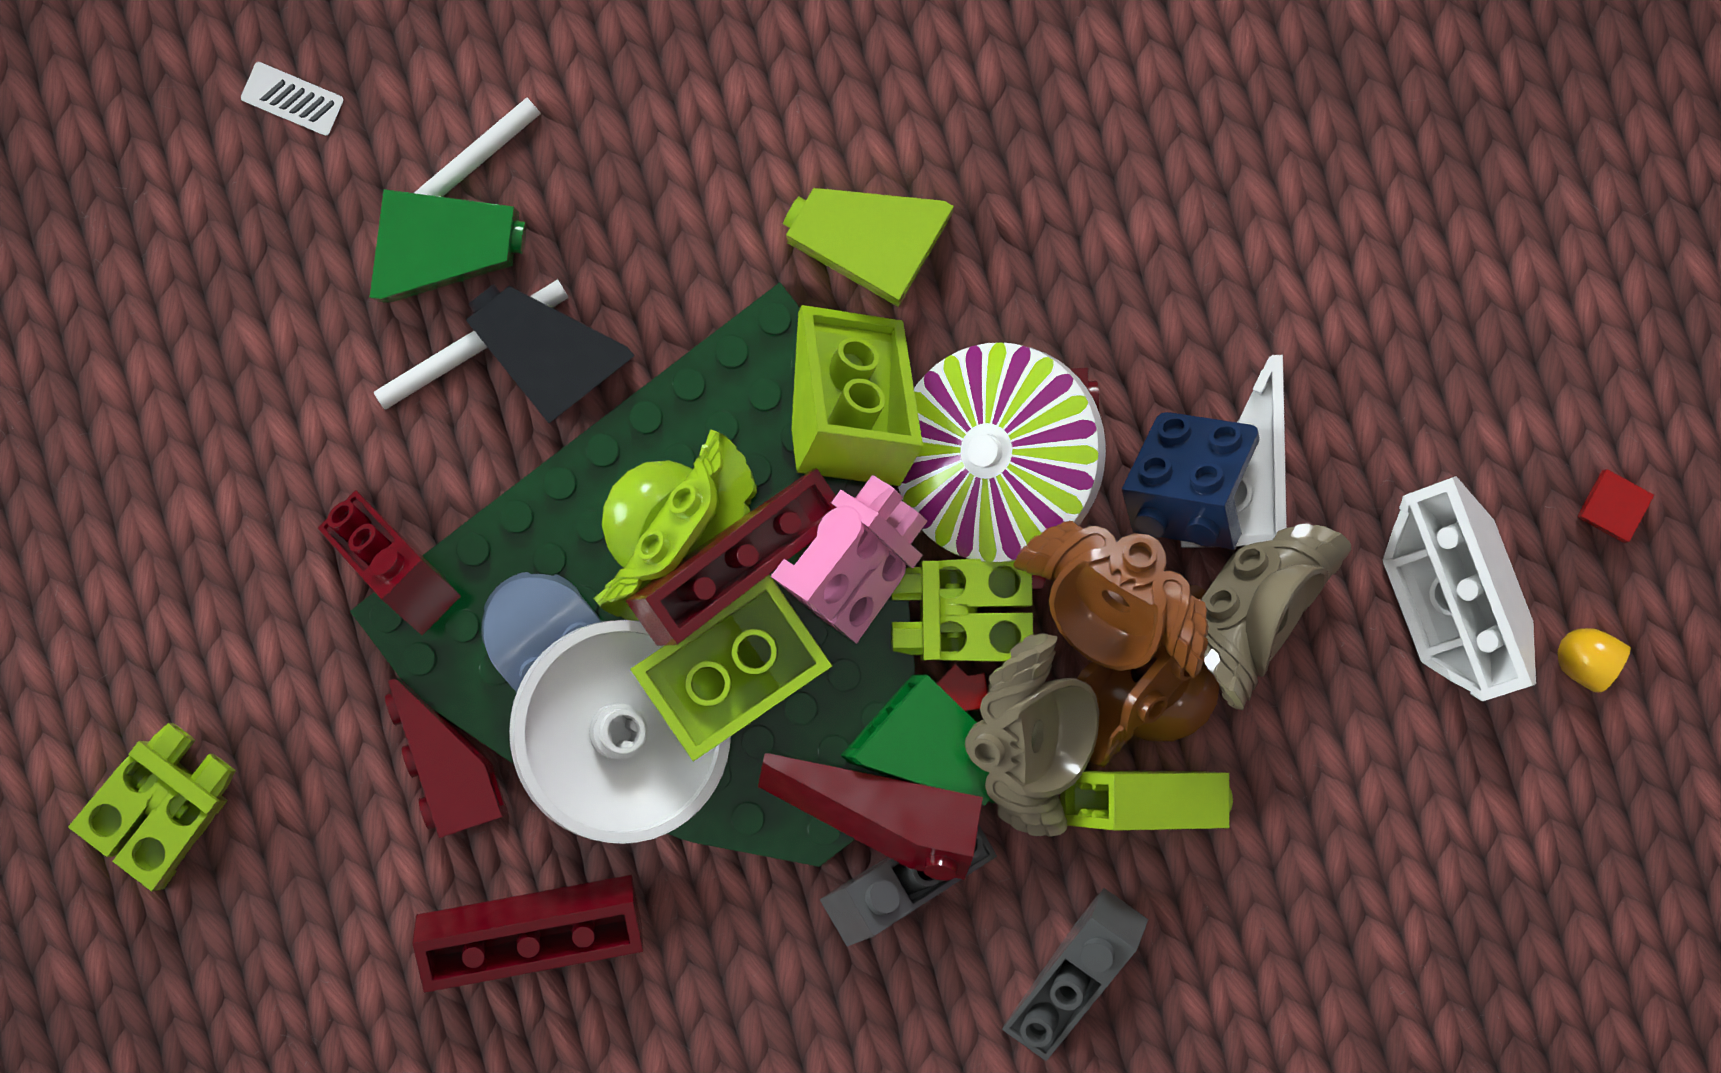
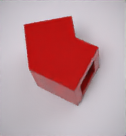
M956 664L936 683L964 711L980 709L982 699L988 693L985 673L967 676Z

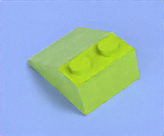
M805 305L801 306L798 312L792 412V438L797 473L807 474L812 469L817 468L822 476L867 482L873 475L888 485L900 486L923 447L902 320Z
M770 574L678 645H664L630 669L693 762L833 666L779 586L770 577Z

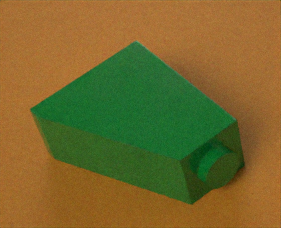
M384 189L370 298L377 302L391 303L513 266L514 253L523 254L527 223L519 221L520 213L514 206Z
M911 675L841 754V757L850 764L901 781L983 797L982 805L984 806L988 802L991 804L995 803L988 796L985 787L986 778L990 772L982 770L973 763L965 748V739L973 725L977 722L928 675Z

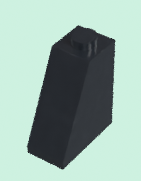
M493 284L468 304L475 312L466 319L468 324L548 423L552 422L634 357V354L626 345L510 285L500 292Z

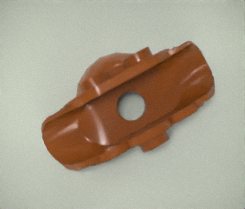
M1066 521L1046 529L1041 535L1034 536L1027 546H1024L1018 553L1014 562V567L1017 570L1026 571L1031 575L1042 576L1054 582L1049 597L1052 617L1062 636L1087 659L1109 669L1120 671L1135 669L1149 662L1160 644H1162L1166 648V652L1171 657H1174L1181 669L1185 668L1192 678L1200 673L1205 658L1204 653L1208 645L1206 637L1209 626L1206 620L1207 609L1205 602L1190 595L1189 582L1181 574L1166 571L1165 551L1160 542L1154 537L1146 534H1131L1122 537L1116 542L1114 536L1105 528L1090 526L1083 529L1073 521Z
M1189 585L1190 595L1195 596L1197 599L1201 600L1207 590L1205 591L1200 586ZM1160 644L1155 655L1152 657L1157 660L1138 683L1135 682L1133 677L1134 669L1120 671L1106 668L1095 662L1088 664L1081 671L1077 679L1091 686L1096 695L1100 713L1098 736L1094 752L1089 761L1105 768L1112 756L1117 754L1132 736L1147 741L1173 742L1193 734L1209 720L1217 705L1220 687L1214 674L1207 669L1205 662L1203 661L1200 673L1192 678L1185 668L1181 669L1174 657H1171L1166 652V648Z

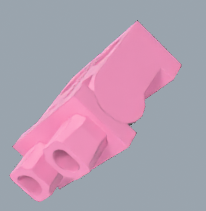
M872 475L856 498L840 490L831 502L836 508L829 511L822 518L818 526L817 537L796 564L793 565L784 559L770 577L797 598L799 602L820 620L857 644L901 582L905 574L906 565L914 568L923 556L911 543L927 523V520L919 512L902 502L903 497L893 487Z

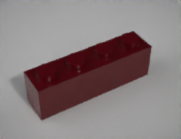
M632 874L416 914L412 942L424 993L643 952L642 922Z

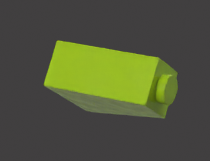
M813 188L807 200L800 196L797 197L789 209L783 225L790 228L786 234L788 244L899 307L949 222L954 206L941 200Z
M1084 770L1076 783L1060 794V801L1067 819V826L1114 831L1229 828V813L1233 805V795L1229 787V773L1207 771Z

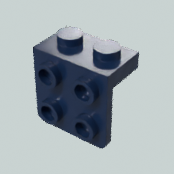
M1171 412L1158 415L1121 489L1132 532L1150 535L1154 538L1162 537L1191 542L1204 547L1215 546L1234 550L1242 534L1234 495L1259 443L1260 437L1257 427L1251 424Z

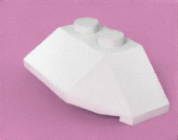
M1457 476L1404 495L1399 508L1400 513L1386 548L1383 563L1421 662L1451 682L1471 691L1470 694L1482 702L1536 684L1533 619L1494 519Z

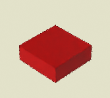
M1605 469L1601 471L1577 518L1623 543H1628L1649 507L1654 494Z

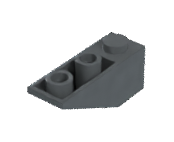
M979 824L974 856L966 876L997 857ZM887 857L819 900L848 947L874 937L962 879L954 878L946 881L933 879L927 876L924 871L910 869Z
M1103 888L1067 934L1008 1018L1002 1030L1047 1061L1137 951L1149 919Z

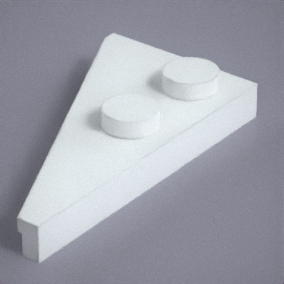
M1272 355L1268 358L1264 369L1261 371L1253 387V392L1239 421H1237V423L1256 426L1260 440L1234 495L1242 533L1236 547L1273 540L1279 530L1287 528L1283 355ZM1181 541L1182 548H1205L1195 543Z

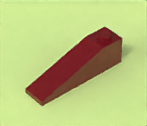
M817 468L812 469L685 556L671 573L664 577L653 579L628 598L626 603L657 646L678 645L777 569L784 559H790L817 537L818 526L822 518L829 511L836 508L831 504L836 495Z
M769 753L764 754L758 783L759 788L910 869L924 871L927 876L937 880L946 881L954 878L965 880L974 856L983 797Z

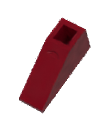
M357 490L345 501L337 504L329 513L328 518L318 527L319 531L373 591L421 635L461 597L444 577Z
M401 678L389 680L388 683L392 693L385 695L387 710L395 726L402 724L409 745L402 747V755L412 778L419 776L425 797L419 798V807L426 827L429 830L436 828L438 837L441 838L509 815L493 764L445 717L433 710Z

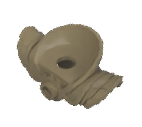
M1298 524L1296 527L1279 530L1273 540L1244 546L1230 557L1201 600L1205 602L1207 609L1206 620L1209 626L1206 637L1208 645L1204 653V662L1207 669L1214 674L1223 692V698L1229 706L1235 709H1244L1246 701H1250L1252 692L1258 685L1257 677L1265 675L1269 662L1288 639L1302 613L1314 602L1330 577L1341 567L1343 560L1351 551L1350 541L1341 533L1325 526Z
M1045 633L1030 635L1024 638L1022 642L1016 644L1010 650L1011 659L1004 662L1003 666L997 668L989 676V692L982 699L980 707L983 720L974 724L965 739V748L973 763L982 770L990 772L986 778L985 787L988 796L998 804V816L1018 831L1028 832L1032 836L1046 835L1050 837L1061 835L1067 829V819L1058 794L1074 785L1084 772L1094 752L1098 736L1100 713L1096 695L1089 684L1076 678L1046 681L1056 653L1054 648L1057 636Z

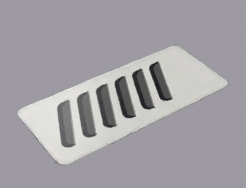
M261 62L255 63L241 95V100L325 136L330 133L343 103L342 96Z

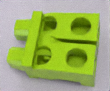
M980 559L921 561L919 567L906 568L901 582L891 594V601L920 600V622H891V651L908 655H920V660L1006 662L1011 659L1010 650L1016 644L1022 642L1024 638L1033 635V613H978V607L1032 606V575L1026 571L1017 570L1014 567L1015 561L985 562Z
M168 723L150 741H138L130 751L129 756L118 766L68 826L69 829L106 857L116 856L112 862L151 892L165 889L177 872L175 869L207 829L214 816L226 804L228 800L222 794L227 789L236 772L234 768L214 754H208L194 773L186 769L179 761L196 740L174 723Z

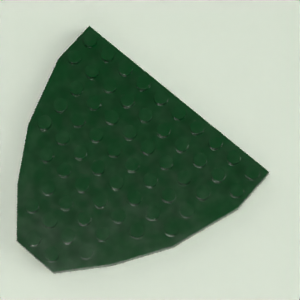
M781 282L422 556L461 595L423 635L419 634L375 592L350 610L351 614L398 676L433 710L514 764L509 730L512 707L517 693L494 667L483 643L481 633L484 605L495 588L514 575L523 572L552 576L557 574L567 579L578 589L580 595L603 622L626 620L621 616L616 617L604 611L593 598L605 589V585L615 578L620 569H624L614 559L607 547L602 528L603 507L612 486L627 471L645 462L673 461L693 469V463L700 456L701 447L706 443L711 429L725 435L746 459L757 487V494L751 499V504L749 505L750 512L805 475L804 473H797L792 438L797 326L800 307ZM823 476L835 495L842 490L856 498L867 483L864 481ZM812 542L787 561L795 565ZM776 582L833 666L731 736L728 760L723 775L709 800L687 822L667 834L692 843L820 867L855 839L759 788L758 783L764 754L769 753L892 778L850 764L841 757V754L910 676L915 675L914 655L891 651V622H911L909 601H891L890 596L856 644L820 620L799 602L797 598Z

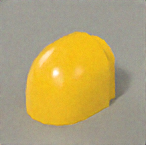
M1576 629L1568 633L1561 640L1557 651L1558 662L1562 671L1571 679L1593 692H1603L1611 686L1620 674L1629 657L1631 647L1597 629Z

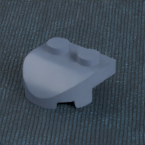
M523 572L506 579L488 597L484 605L481 636L492 664L517 693L531 665L550 645L578 628L603 621L580 595L578 589L567 579L557 574L552 576Z

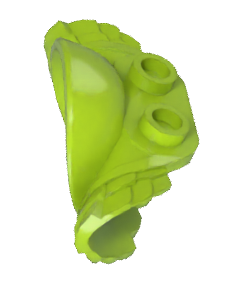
M710 429L707 441L701 447L700 456L693 463V469L673 461L645 462L627 471L612 486L603 507L602 528L610 553L624 569H620L615 578L605 585V589L593 598L604 611L616 617L621 616L626 620L639 621L626 603L628 598L653 579L667 576L677 568L685 556L750 513L749 505L751 504V499L757 494L753 474L746 463L744 455L736 449V446L725 435Z

